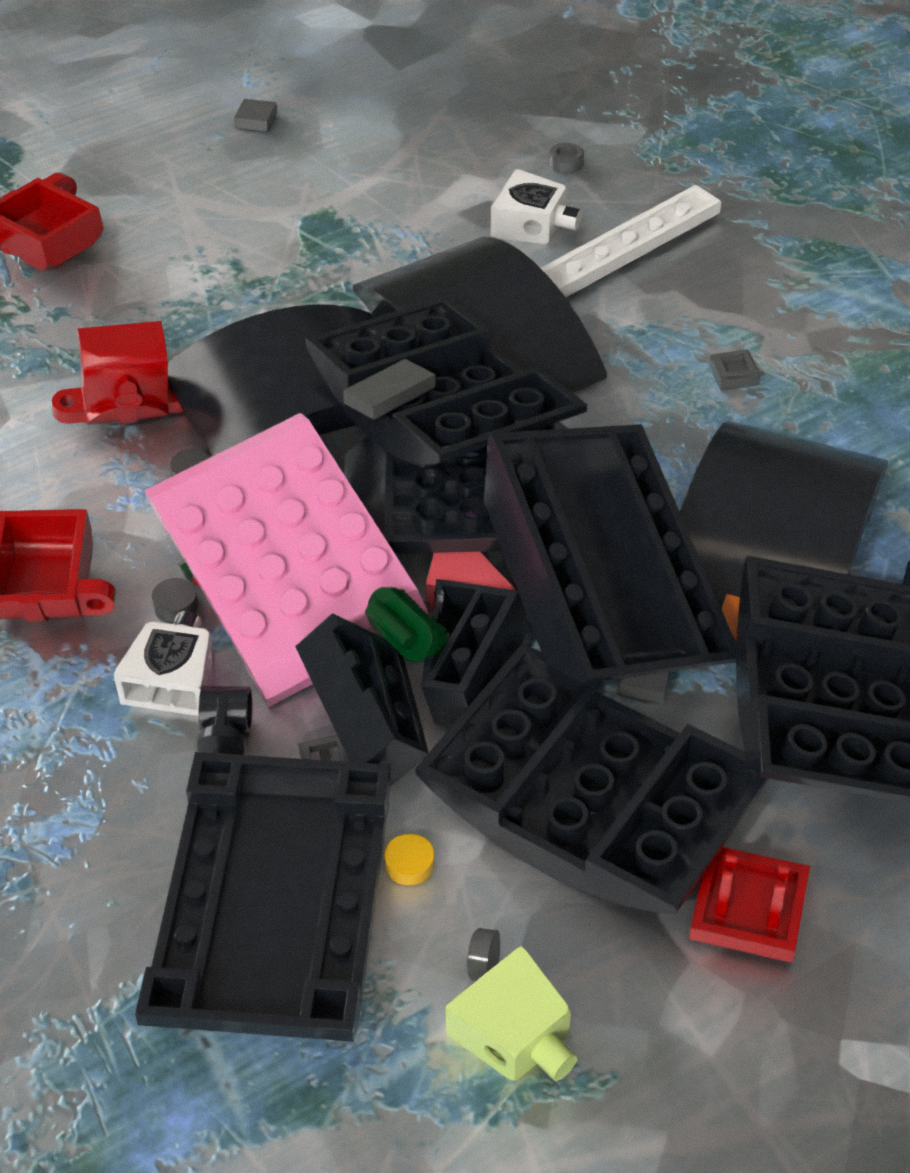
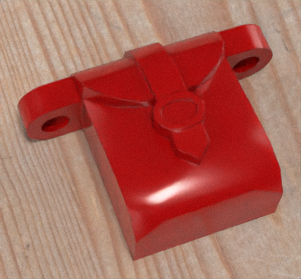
M54 173L43 180L36 178L19 189L8 192L0 199V250L5 254L18 256L33 267L43 271L57 268L92 247L101 237L104 227L99 207L75 196L77 192L75 180L63 173Z
M161 321L77 328L82 387L63 389L53 395L52 412L57 421L65 424L86 422L87 425L119 422L121 425L137 423L139 419L168 417L169 414L183 412L168 386L167 351Z
M87 509L0 511V619H25L27 622H48L50 618H83L84 616L105 615L114 609L115 587L105 580L89 579L93 539Z

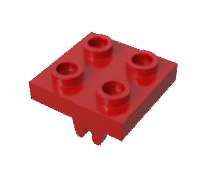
M722 847L702 876L689 939L793 963L810 866Z

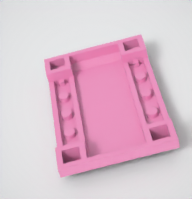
M301 413L144 490L148 502L165 531L170 534L244 661L248 674L268 708L313 684L295 646L332 613L381 636L370 625L365 610L372 593L376 589L393 586L398 589H404L405 593H408L412 600H415L416 604L419 605V608H422L426 614H429L417 587L311 422Z

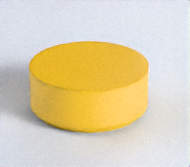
M403 834L392 839L384 851L387 875L393 881L402 885H417L427 880L433 873L435 866L434 849L431 843L426 838L417 834Z

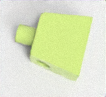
M521 945L445 1006L446 1034L509 1080H519L538 1064L554 1081H559L572 1070L577 1062V1055L563 1043L570 1033L571 1011L558 991Z

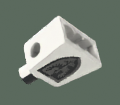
M515 169L491 206V237L547 244L551 242L559 227L577 231L582 219V209L566 206L567 188L563 184Z
M181 611L176 615L173 624L154 621L145 624L114 672L120 704L198 716L201 687L211 686L214 652L211 634L208 630L201 628L202 620L197 614L190 611Z

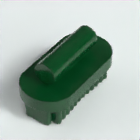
M393 586L380 587L372 593L365 610L368 621L402 656L410 662H421L432 657L433 654H440L448 639L444 635L446 628L438 624V621L430 617L429 614H426L422 608H419V605L416 604L415 600H412L408 593H405L404 589H398Z

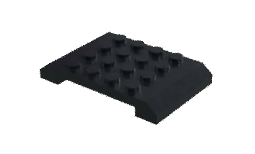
M195 752L186 789L188 807L152 966L145 968L135 1017L139 1026L354 1042L359 1025L389 809L390 764Z

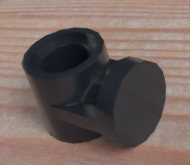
M201 687L198 709L200 728L197 740L198 752L244 754L246 739L242 733H250L252 725L253 699L251 687Z

